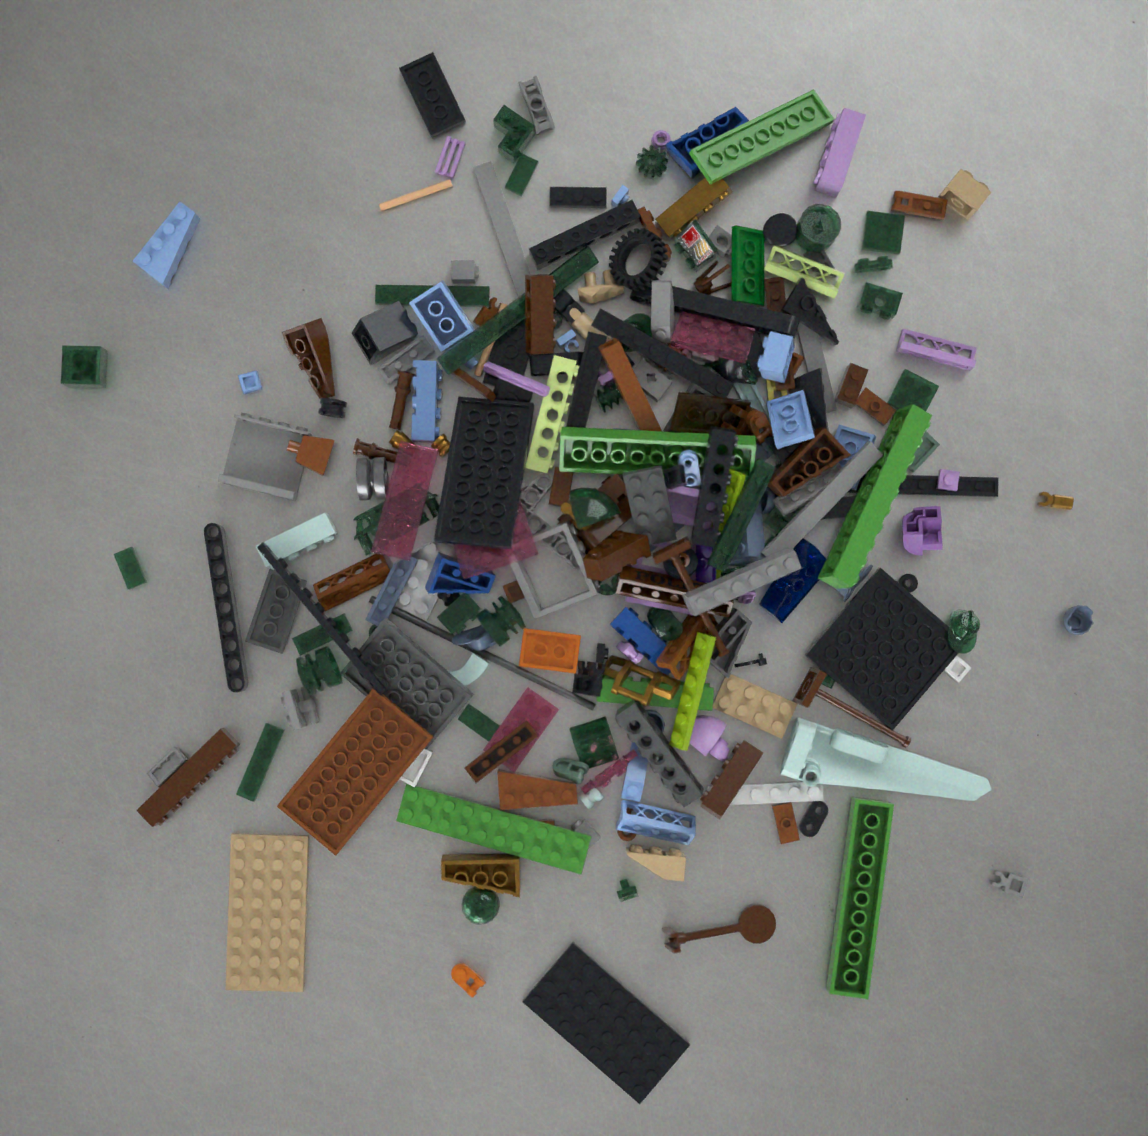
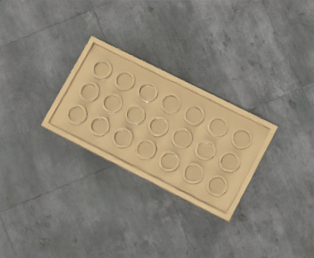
M231 834L225 990L304 991L309 835Z

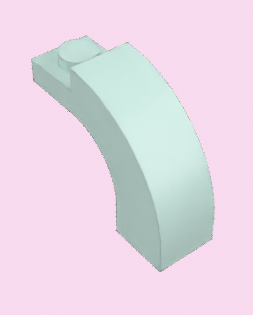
M472 653L467 663L461 669L448 672L465 686L477 680L490 663L477 654Z

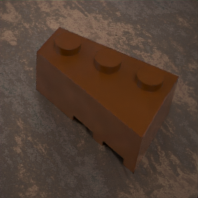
M622 530L614 531L608 538L583 557L587 578L604 581L621 572L622 567L628 564L631 566L637 564V559L643 556L645 558L650 557L651 551L648 536L623 532Z

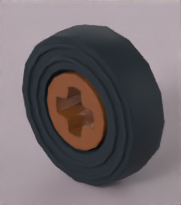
M691 548L681 552L679 556L680 559L684 560V567L689 577L696 571L698 565L697 555ZM667 559L663 561L664 569L672 578L682 579L673 560Z

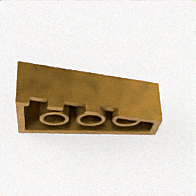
M511 854L442 855L441 880L471 885L479 889H489L501 894H511L520 898V857Z

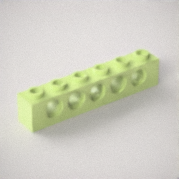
M556 355L553 357L547 386L550 387L549 395L543 397L525 468L543 473H548V469H553L555 459L552 458L553 451L558 450L560 440H556L558 432L561 433L565 423L561 421L562 415L567 414L570 404L566 402L567 396H572L574 384H571L572 377H577L579 365H576L577 361ZM559 372L567 373L568 380L565 383H560L557 380ZM557 390L563 393V399L559 402L554 401L552 398V393ZM554 409L558 412L556 420H550L547 417L549 410ZM545 428H550L553 430L554 435L552 438L546 439L543 437L542 431ZM540 447L548 449L549 454L546 457L538 455L537 451Z

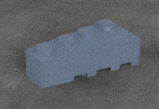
M744 482L723 565L741 567L766 558L761 553L765 548L759 483Z

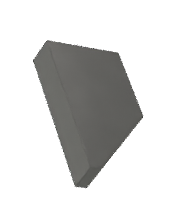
M821 244L803 254L808 259L835 269ZM811 267L812 271L820 273L819 268Z

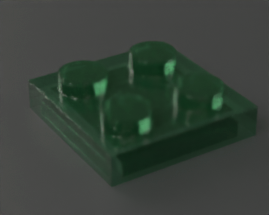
M867 211L861 250L900 254L905 215Z
M904 369L887 403L896 409L914 404L927 411L939 386Z

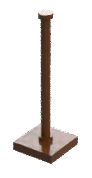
M686 536L652 553L656 565L667 559L673 560L688 592L696 588L679 557L681 552L692 547ZM708 612L701 613L700 616L710 635L716 637L715 645L719 651V657L730 653L729 649L725 648Z
M810 667L792 701L809 708L816 695L900 742L903 747L907 748L911 742L909 736L905 737L891 730L889 727L819 689L827 674Z

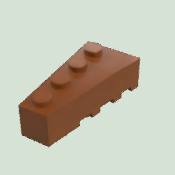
M501 769L497 771L500 810L578 804L577 786L574 782Z

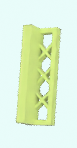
M775 245L764 268L765 271L797 283L799 278H804L807 288L832 298L836 297L845 274ZM775 251L782 253L786 260L781 263L772 261ZM796 259L800 260L803 268L798 270L792 269L790 262ZM817 267L821 275L812 277L807 269ZM834 274L839 276L834 286L827 283L825 276Z

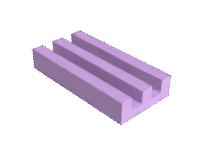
M447 136L435 173L454 179L466 144L464 141H458L456 138L452 139L450 136ZM450 143H452L444 170L442 171L441 168ZM458 145L460 147L457 152L452 170L450 173H448L447 171L449 169L454 151L456 149V146Z

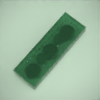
M345 613L333 618L338 624L336 628L340 633L344 632L347 634L353 631ZM321 625L292 638L300 656L333 641Z

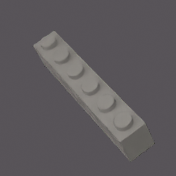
M786 548L687 592L682 596L689 613L696 616L799 570L801 566L795 550Z

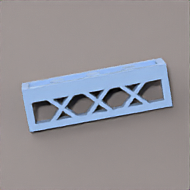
M622 800L621 816L616 822V830L689 846L696 836V820L693 815ZM626 807L632 808L637 814H627ZM650 812L655 818L649 819L644 813ZM667 816L673 822L667 823L662 817ZM680 821H689L690 828L685 827Z

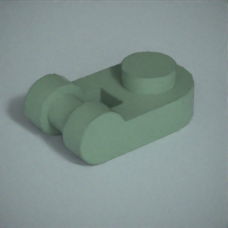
M558 758L552 765L556 776L572 780L575 784H581L584 780V774H587L589 766L586 763L567 758Z

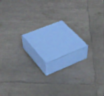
M257 370L238 375L244 395L263 389Z

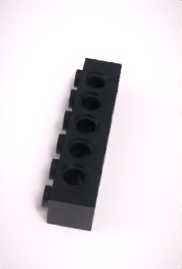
M630 200L530 247L529 254L538 271L639 223L641 216L633 200Z
M710 427L690 539L692 544L715 547L716 542L720 541L721 531L718 530L719 523H723L724 512H722L723 504L726 505L728 493H725L726 485H730L731 482L729 468L734 465L735 455L732 452L733 447H737L738 435H736L734 429ZM721 444L727 446L724 453L717 452V447ZM716 464L723 465L721 472L713 471ZM713 483L720 484V488L717 491L710 490V486ZM715 502L716 508L714 510H707V504ZM706 521L713 522V526L710 529L703 528V524Z

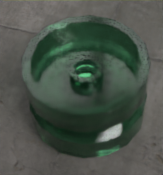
M825 204L809 206L797 221L798 228L795 237L797 243L804 250L813 253L827 250L834 243L841 230V219L838 213L832 207Z

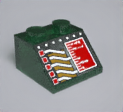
M696 219L684 228L674 240L675 249L679 254L683 253L690 269L694 268L696 272L713 261L718 252Z

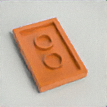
M524 628L519 666L576 674L581 635Z

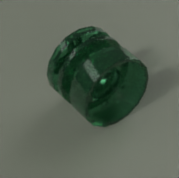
M502 595L498 598L502 604L500 608L495 602H492V606L495 609L494 613L485 608L476 615L477 619L500 647L510 640L507 633L509 629L515 634L519 633L514 627L515 624H518L522 630L526 627L521 614Z
M328 646L315 651L316 660L310 654L305 655V660L303 657L296 658L299 678L311 696L316 694V688L319 692L324 691V681L329 688L342 684L340 669Z

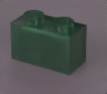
M463 593L437 618L452 635L455 633L459 635L466 629L465 624L469 620L473 622L481 615L479 611L482 608L469 594Z

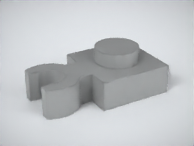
M994 871L993 874L999 876L1000 880L998 882L991 881L992 885L995 887L1003 886L1002 891L1023 898L1028 882L1027 878L1009 872L1007 877H1005L1002 873Z

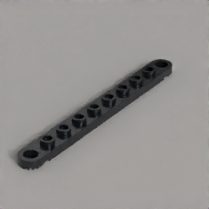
M262 542L257 548L262 555L264 554L270 565L364 678L369 681L372 687H375L374 690L376 689L379 695L384 694L387 689L373 673L375 671L374 667L368 661L365 663L362 660V653L356 646L352 648L348 643L350 641L349 637L344 632L340 633L336 628L338 624L332 617L328 618L323 613L326 610L319 602L315 603L311 598L313 594L307 587L303 589L299 584L301 581L294 572L290 573L288 571V564L282 557L278 559L273 551Z

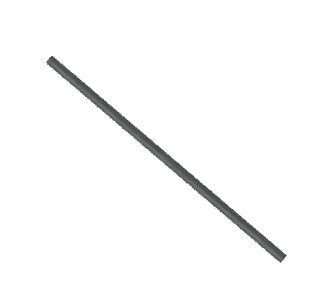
M371 596L369 603L374 604L377 597ZM394 607L391 612L452 642L455 636L397 607ZM467 644L458 645L592 711L594 710L595 703L486 650H472Z

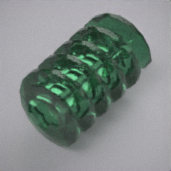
M610 382V388L606 385L603 386L604 392L597 389V396L594 394L598 405L604 413H606V406L613 409V402L619 406V399L621 398L624 401L614 382Z
M656 607L649 609L647 613L648 622L662 639L672 641L682 634L683 626L670 610Z

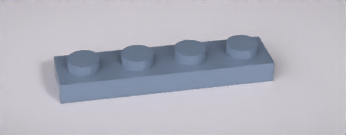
M408 556L393 564L365 619L366 621L379 626L383 619L389 618L418 562L417 559Z

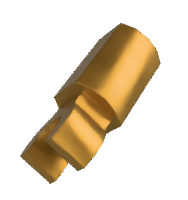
M1047 492L1039 493L1040 496L1046 498L1045 503H1038L1040 507L1050 505L1054 508L1068 510L1073 508V497L1056 494L1051 496Z

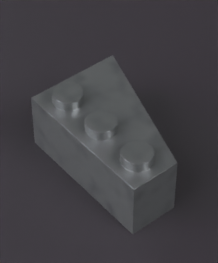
M736 608L731 609L729 618L724 617L716 626V630L725 648H728L730 653L719 657V651L714 644L710 664L727 678L730 677L733 664L737 660L738 652L752 624V621Z

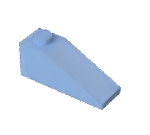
M635 742L631 743L621 798L640 802L648 760L641 756Z

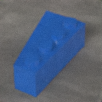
M734 107L717 116L713 121L698 126V129L683 134L681 138L666 143L667 153L691 178H694L700 172V169L689 154L691 149L749 120L737 107Z
M625 607L609 625L631 643L660 672L669 675L671 673L670 669L658 667L656 660L667 646L665 644L667 640L659 633L655 635L651 631L653 627L645 620L643 622L637 618L639 614L631 607L629 609Z

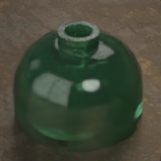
M473 886L463 896L461 903L462 912L471 923L478 925L487 924L498 914L500 908L499 897L493 890L479 889Z

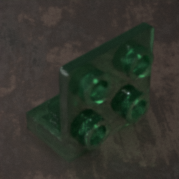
M606 716L569 728L579 761L586 763L589 769L619 759Z

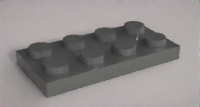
M662 466L623 473L636 534L647 535L649 545L677 540Z
M269 569L245 642L283 654L300 599L273 569ZM300 579L299 584L304 589L307 581Z

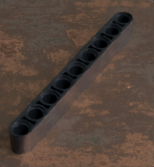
M646 285L645 290L640 288L639 291L632 290L630 299L651 306L652 286L648 287ZM672 286L674 312L769 335L770 331L792 336L795 339L800 321L795 316Z
M209 523L204 528V537L227 686L232 692H242L248 687V676L226 534L221 525ZM213 527L218 528V535L215 537L211 536V529ZM216 546L221 547V554L215 556L213 552ZM222 564L224 566V572L223 574L218 575L216 569L219 565ZM224 583L227 585V591L221 594L219 587ZM226 602L230 604V610L227 613L222 610V606ZM228 621L233 624V629L230 632L225 629ZM231 640L236 643L234 651L228 648V643ZM234 659L239 662L237 670L231 667V662ZM236 678H239L242 681V686L240 689H237L234 686V681Z

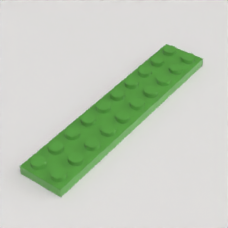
M406 784L396 820L397 822L580 875L584 868L592 836L423 787H413L409 784Z

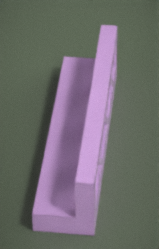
M902 329L897 352L970 371L975 368L976 360H974L977 348ZM905 335L913 336L916 343L905 342ZM929 340L935 348L924 347L921 343ZM948 345L953 353L943 352L940 350V347ZM961 350L971 351L969 358L959 356L958 352Z

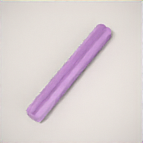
M487 362L484 364L483 371L540 396L546 397L549 395L550 387L494 363Z

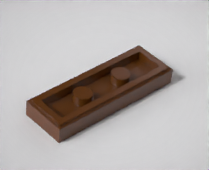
M446 362L444 367L451 374L491 402L494 401L496 395L491 389L452 362Z

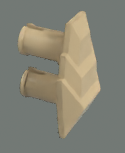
M610 270L603 272L604 284L600 285L596 283V273L587 272L584 274L585 287L578 288L579 301L591 304L624 294V286L616 285Z

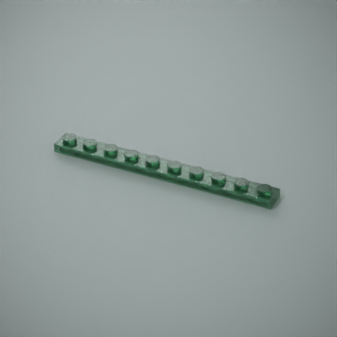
M589 246L584 247L549 274L553 275V279L556 282L553 297L599 263ZM525 293L437 358L448 375L525 318Z

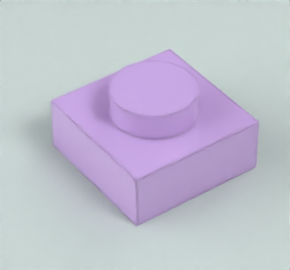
M940 469L937 489L957 491L960 472Z

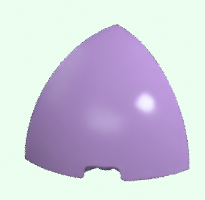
M697 715L690 744L706 756L722 735L727 724L712 716Z

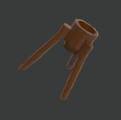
M715 261L701 276L696 278V282L693 283L699 293L710 295L731 287L732 282L711 289L713 286L711 281L727 270L730 264H727L708 278L706 276L718 264V261Z

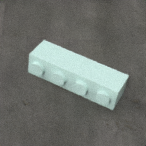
M325 512L264 543L273 551L278 559L282 557L284 560L288 558L293 560L299 557V553L304 550L309 552L316 549L317 544L324 542V544L331 542L338 533L329 514ZM258 550L265 566L272 567L268 560L264 557V554L262 555V553Z

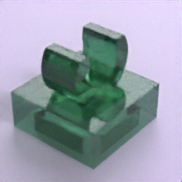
M627 879L620 881L622 890L617 891L620 902L639 896L636 887H630Z

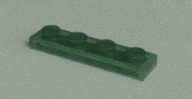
M270 723L265 724L236 795L255 802L284 734V729Z

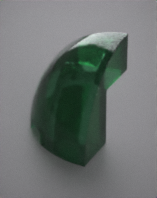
M576 488L570 491L572 512L578 529L621 513L613 499L602 491L593 488Z

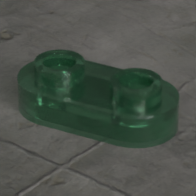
M888 256L877 257V260L869 261V258L859 259L858 263L854 264L855 273L889 270L893 268V261L888 259Z

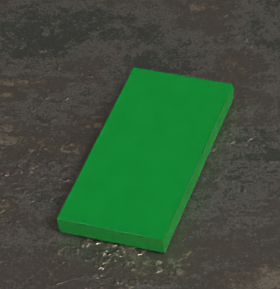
M738 225L732 226V301L763 307L765 306V238L763 231Z

